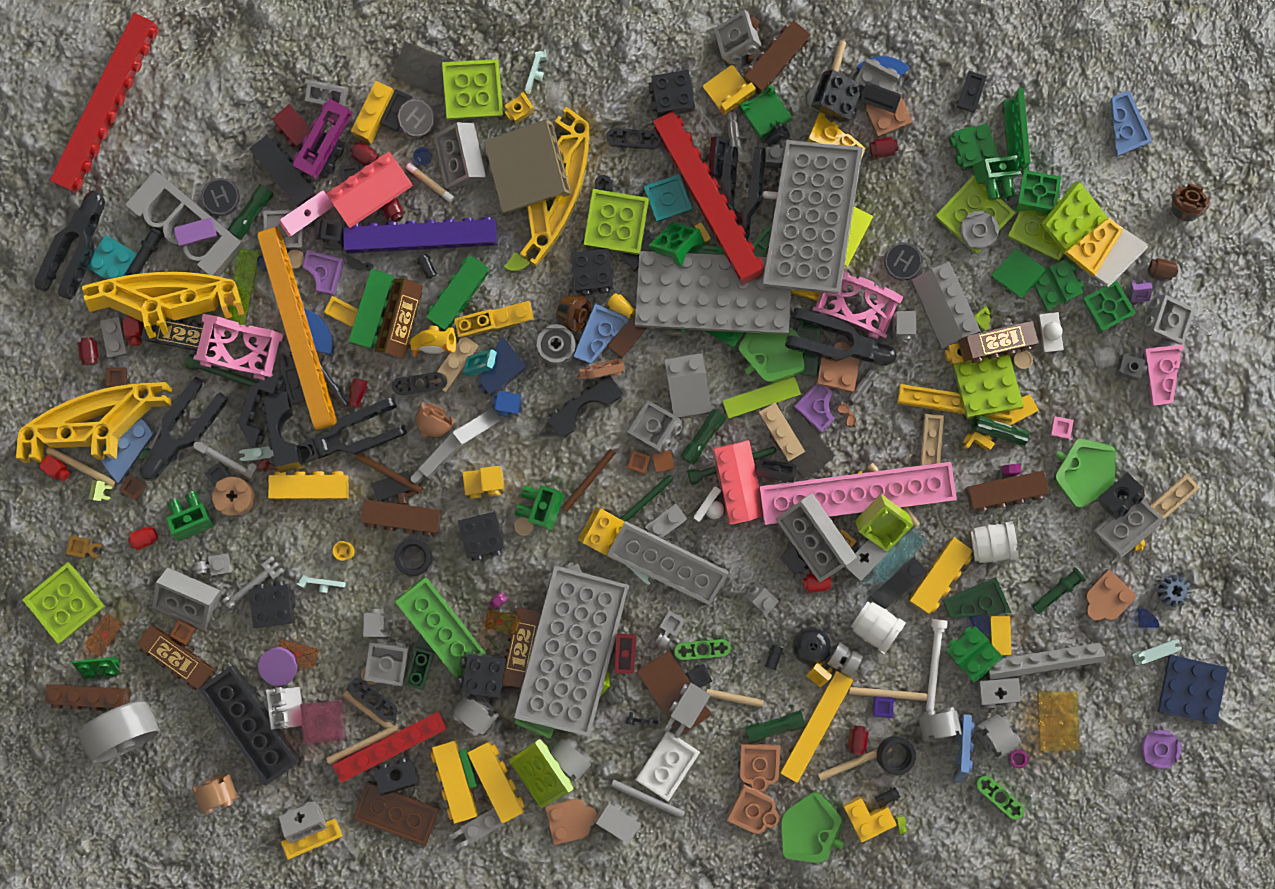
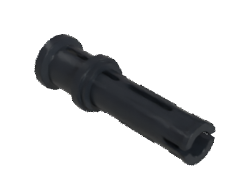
M151 226L149 227V233L145 240L141 241L142 247L124 276L140 273L152 251L155 252L157 250L156 246L160 239L165 237L164 233Z

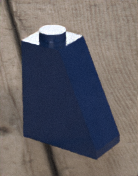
M504 337L499 339L494 349L497 352L495 365L491 370L482 372L478 379L481 383L479 388L485 395L489 393L491 397L527 370L526 365Z

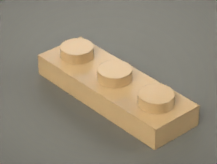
M461 337L456 344L455 352L448 355L437 371L447 377V385L442 389L446 393L464 369L467 356L475 354L479 348V345L467 337ZM437 377L436 380H431L430 382L438 384L441 382V379Z
M776 403L759 412V415L788 462L805 452Z

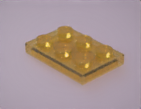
M1078 691L1037 692L1039 750H1080Z

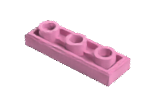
M322 190L278 222L290 237L334 205L324 190Z

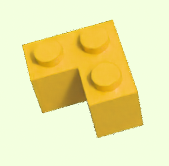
M500 466L463 472L465 495L470 496V499L482 498V494H488L489 497L501 496V492H505L503 470Z
M860 796L842 804L861 843L897 826L886 805L869 813Z

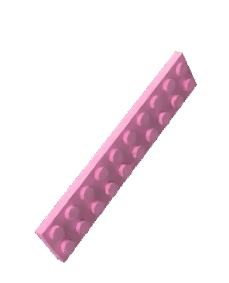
M951 462L759 487L764 525L777 524V517L812 493L829 517L863 513L880 494L900 508L957 500Z

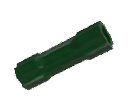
M259 184L251 195V199L227 230L242 240L250 229L252 222L274 195L273 192Z
M712 409L704 424L680 457L694 465L726 417L717 410Z
M975 415L970 426L971 431L994 436L1020 446L1026 445L1030 435L1026 429L1003 424L981 415Z
M799 710L780 718L746 726L745 731L751 744L764 740L767 737L804 728L806 725L802 712Z

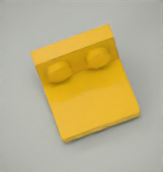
M730 65L703 85L705 92L724 116L740 106L739 104L755 95L756 90L752 82L750 84L746 83L733 65Z
M595 507L577 541L607 556V552L624 521L601 508Z

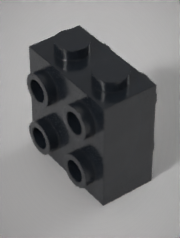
M834 69L825 71L821 76L811 107L840 123L850 121L855 114L856 104L861 98L863 86Z
M689 70L651 76V82L648 83L649 93L654 95V100L651 103L653 112H657V117H662L672 111L675 114L695 111Z
M609 248L571 253L576 294L580 293V296H587L595 291L604 294L614 289Z
M496 511L458 520L467 559L472 558V562L483 559V555L498 556L502 554L503 550H506Z
M279 581L273 582L271 587L259 584L254 585V589L248 590L253 629L296 623L291 584Z
M464 651V656L460 657L459 667L461 668V674L457 676L456 687H458L461 693L500 698L506 658L501 655Z

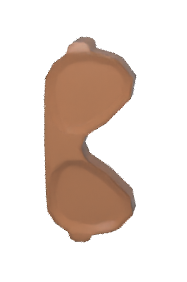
M841 402L837 411L848 415L846 420L847 426H856L857 419L848 405Z

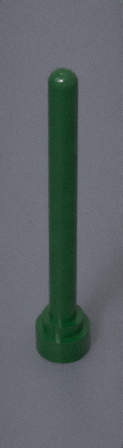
M190 354L186 361L185 368L193 371L201 369L249 387L258 383V381L213 365L211 367L199 365L200 361L194 360L193 354Z
M769 447L752 453L753 460L775 454L777 450L775 447ZM715 466L701 471L699 469L687 471L691 485L698 484L702 478L717 473Z
M671 475L666 476L619 519L628 522L673 481V477Z

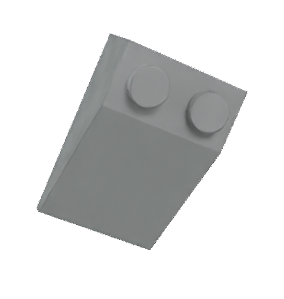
M703 354L665 359L664 365L673 415L681 418L710 413L711 404Z

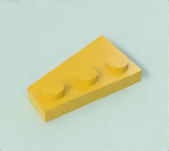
M819 112L807 142L862 147L863 157L866 148L851 135L843 133L838 128L839 125L834 121L830 122L825 117L826 114Z
M1105 219L1066 250L1064 254L1091 276L1096 275L1124 229L1112 219Z

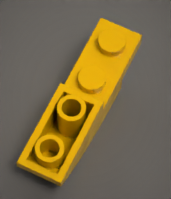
M530 301L495 310L489 309L454 318L458 337H466L515 327L518 324L533 321L534 316Z

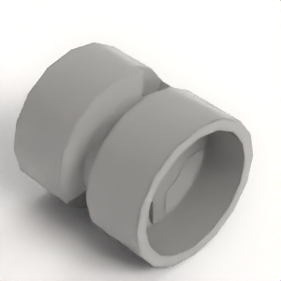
M839 642L832 651L827 664L835 669L841 668L842 673L852 677L860 665L863 656L855 651L850 652L849 647ZM843 656L846 657L844 662L841 661Z

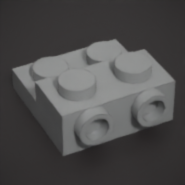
M746 10L741 11L714 28L722 59L729 64L740 63L742 57L747 54L752 55L756 53L757 48L761 46L757 30L752 27L749 13Z
M1156 295L1150 302L1151 313L1144 320L1145 331L1159 338H1166L1177 344H1184L1195 308L1167 295Z
M647 400L627 433L663 454L664 450L668 451L672 445L671 439L674 434L678 435L682 430V421L677 416Z
M385 637L372 639L369 643L364 680L403 686L410 645H406L404 640H395L393 643L387 642Z

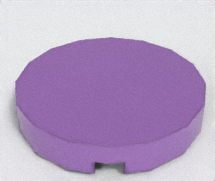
M282 647L268 649L260 657L258 663L259 673L267 683L274 686H283L289 683L296 675L298 669L295 661L296 658L289 650Z
M1153 730L1143 738L1141 755L1150 766L1166 769L1179 760L1181 746L1178 739L1171 732Z

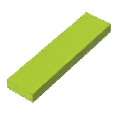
M795 377L723 400L722 402L728 419L770 406L773 403H779L800 396L801 393Z

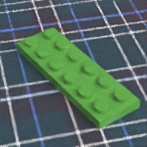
M426 576L394 600L456 679L461 674L459 662L460 657L464 656V651L486 654Z

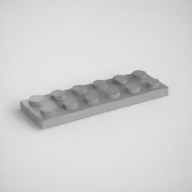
M624 521L607 552V556L708 605L712 603L728 576L727 570Z

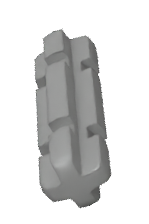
M730 112L726 115L730 147L736 146L739 149L740 140H738L736 112Z
M873 370L867 372L866 378L862 379L855 392L849 397L850 401L855 404L859 403L861 396H864L872 385V381L874 382L878 376Z

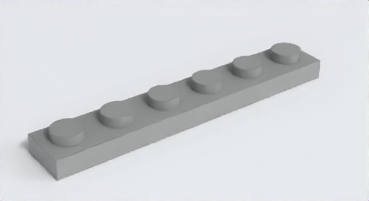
M1095 643L1003 658L988 671L990 680L1105 662L1106 655L1101 644Z

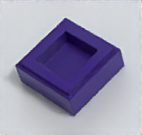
M874 697L872 716L893 718L894 698Z

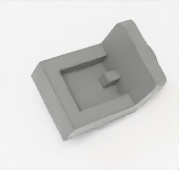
M758 582L752 585L744 595L765 615L779 602Z

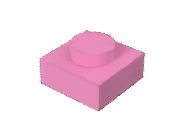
M1054 416L1050 436L1070 439L1074 420Z

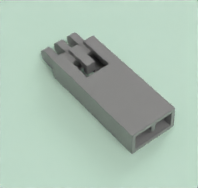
M453 432L412 475L411 481L413 483L419 484L425 477L431 479L463 445Z

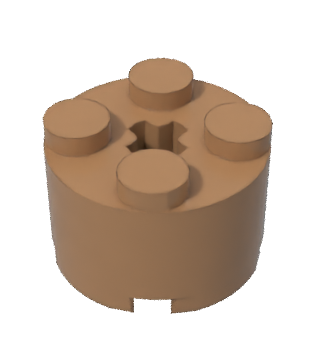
M227 477L216 483L212 493V500L215 508L221 513L239 517L252 509L255 504L256 494L247 481L237 477ZM231 495H237V498L231 499Z
M229 773L205 780L204 786L199 787V784L192 787L198 807L203 814L214 811V808L219 805L224 808L233 804L232 801L236 800L238 796Z

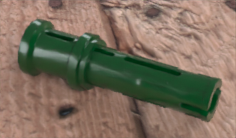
M1074 567L1070 574L1065 578L1061 577L1058 581L1059 583L1031 604V607L1039 615L1066 592L1071 593L1075 586L1080 582H1085L1086 579Z

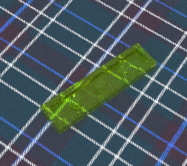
M242 248L240 249L234 282L241 297L244 314L239 315L236 306L229 305L228 310L229 313H232V317L227 318V320L246 326L260 252Z

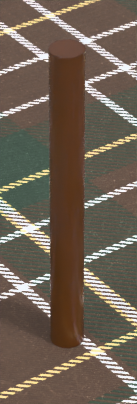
M612 449L608 450L561 507L566 512L570 510L616 454Z
M361 453L357 454L356 460L419 495L423 492V487Z

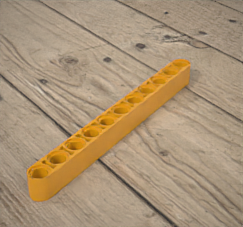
M277 226L258 232V240L313 426L317 431L334 426L337 423L282 233Z

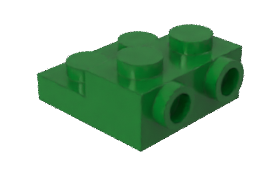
M988 123L954 131L949 138L952 148H955L957 154L955 155L956 164L961 167L962 171L973 168L974 165L984 159L998 158Z
M1067 259L1047 268L1046 273L1034 285L1046 311L1083 294L1084 284L1081 279L1076 278L1074 274L1076 268Z
M976 626L965 629L962 633L963 637L958 641H951L947 646L948 650H946L952 661L973 683L1003 659V656Z

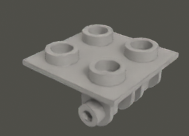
M279 687L275 688V690H265L270 729L305 726L300 687L285 689Z

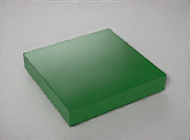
M1016 248L991 276L992 279L1022 299L1046 273V269Z

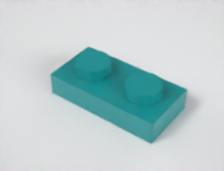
M489 349L467 356L463 374L472 376L491 370L495 365L497 352Z

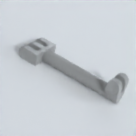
M195 442L193 445L198 451L249 479H252L258 470L256 464L252 463L248 468H245L203 443Z
M273 556L261 564L265 569L232 597L227 596L222 600L229 610L249 593L248 590L254 589V585H259L269 576L275 580L284 572L282 568L277 572L274 571L280 566L278 562L272 566L269 565L275 560Z

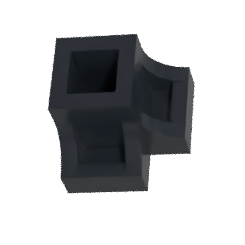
M317 218L315 237L323 238V248L343 251V227H346L347 223Z

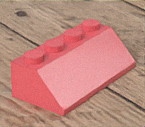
M387 152L355 175L350 176L340 185L332 188L326 194L349 228H351L413 185L392 154Z
M746 440L711 448L727 523L732 525L763 516L760 488L750 441Z

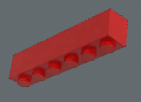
M438 711L332 766L342 783L449 727L441 711Z

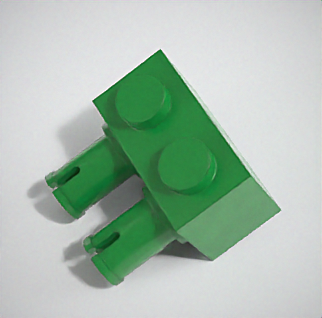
M1017 155L984 159L973 166L977 184H983L986 187L988 201L1000 198L996 182L1002 185L1004 199L1016 196L1012 180L1021 174Z
M540 485L539 490L524 486L523 490L525 492H521V497L534 500L535 502L533 508L518 504L516 508H519V510L515 509V515L529 519L528 522L534 526L552 531L564 494L559 490Z
M191 491V496L189 493L185 495L189 508L182 511L179 499H172L173 504L171 501L167 502L171 516L167 517L166 520L171 534L178 542L214 527L209 510L203 503H200L196 491Z

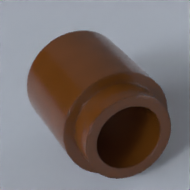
M1160 258L1151 259L1148 274L1166 280H1172L1173 277L1177 276L1178 266H1176V262Z

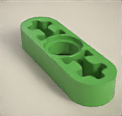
M724 639L682 642L675 647V655L680 660L724 657L730 653L731 646ZM721 642L727 646L723 654L719 650H714L715 655H710V643H714L713 647L719 646ZM695 644L694 653L696 656L691 657L692 652L686 653L685 657L678 653L681 646H685V649H692L690 645ZM700 644L707 645L708 652L706 655L698 654L697 647Z
M981 775L976 779L975 785L977 790L1008 817L1014 820L1023 817L1025 812L1023 805L996 781L987 775ZM989 780L988 785L994 790L991 792L985 787L982 789L981 781ZM997 792L1005 794V800L1002 803L995 801V794ZM1009 802L1014 807L1018 806L1017 810L1019 813L1011 815L1012 810L1008 806L1004 809L1003 806Z

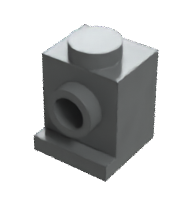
M780 145L766 147L765 167L782 169L785 148H781Z
M1122 354L1119 356L1115 375L1139 380L1147 372V365H1144L1145 360L1129 356L1128 354ZM1131 364L1136 365V370L1131 368Z

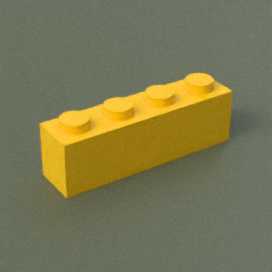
M320 471L313 472V475H305V472H294V475H286V472H274V475H269L268 498L272 500L349 499V476L344 475V472L334 471L332 475H325V472Z
M955 537L950 538L907 601L926 614L934 613L940 605L938 601L941 596L945 597L950 591V583L953 580L956 581L961 575L960 569L962 566L967 565L971 561L973 550Z
M457 740L432 747L433 751L430 754L433 763H437V779L439 782L442 781L444 787L441 790L444 801H448L450 807L447 809L449 819H453L455 824L477 817L479 814L471 788L468 787Z
M489 741L469 751L468 755L503 824L524 812L523 808L526 806L521 796L517 797L514 791L517 788L513 779L509 780L506 775L508 769L504 761L500 762L497 756L500 754L497 746Z

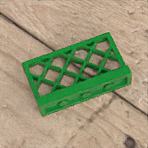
M1018 88L1011 99H1004L1002 103L1007 156L1017 155L1022 174L1023 170H1029L1031 161L1024 88Z

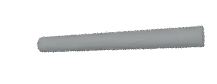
M613 780L611 784L612 788L681 819L683 818L685 811L616 780Z

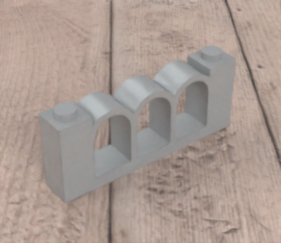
M156 170L125 204L130 208L128 212L136 219L141 217L151 227L158 231H163L166 239L177 247L180 246L178 241L172 238V229L189 209L200 217L201 220L211 217ZM170 192L181 204L167 220L162 223H154L152 220L154 209ZM213 219L215 230L221 237L204 256L194 257L192 255L193 244L182 246L181 248L184 249L187 257L201 268L200 273L219 277L245 245Z

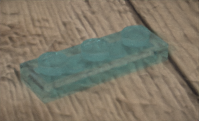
M913 527L874 569L885 581H888L928 540Z

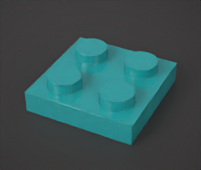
M680 174L644 186L656 223L692 211Z
M105 235L95 250L88 269L106 280L122 277L126 274L137 253Z

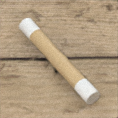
M407 164L405 169L448 202H452L454 199L452 194L413 164Z

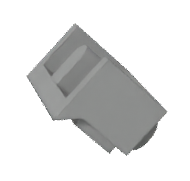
M369 609V613H364L363 637H391L386 632L388 630V616L384 613V609Z

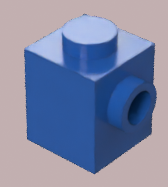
M498 391L497 396L494 395L492 407H495V411L499 412V416L510 417V414L519 416L522 396L520 394Z

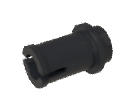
M783 124L777 125L775 130L765 138L766 144L768 146L775 145L782 138H786L789 132L787 127Z
M424 254L417 258V264L421 266L426 279H431L438 273L430 261L431 256Z
M772 645L769 648L770 653L764 667L776 671L781 654L783 655L784 653L782 652L783 648Z
M889 787L890 790L875 796L877 802L885 799L878 803L880 809L895 800L898 801V798L901 797L896 787Z

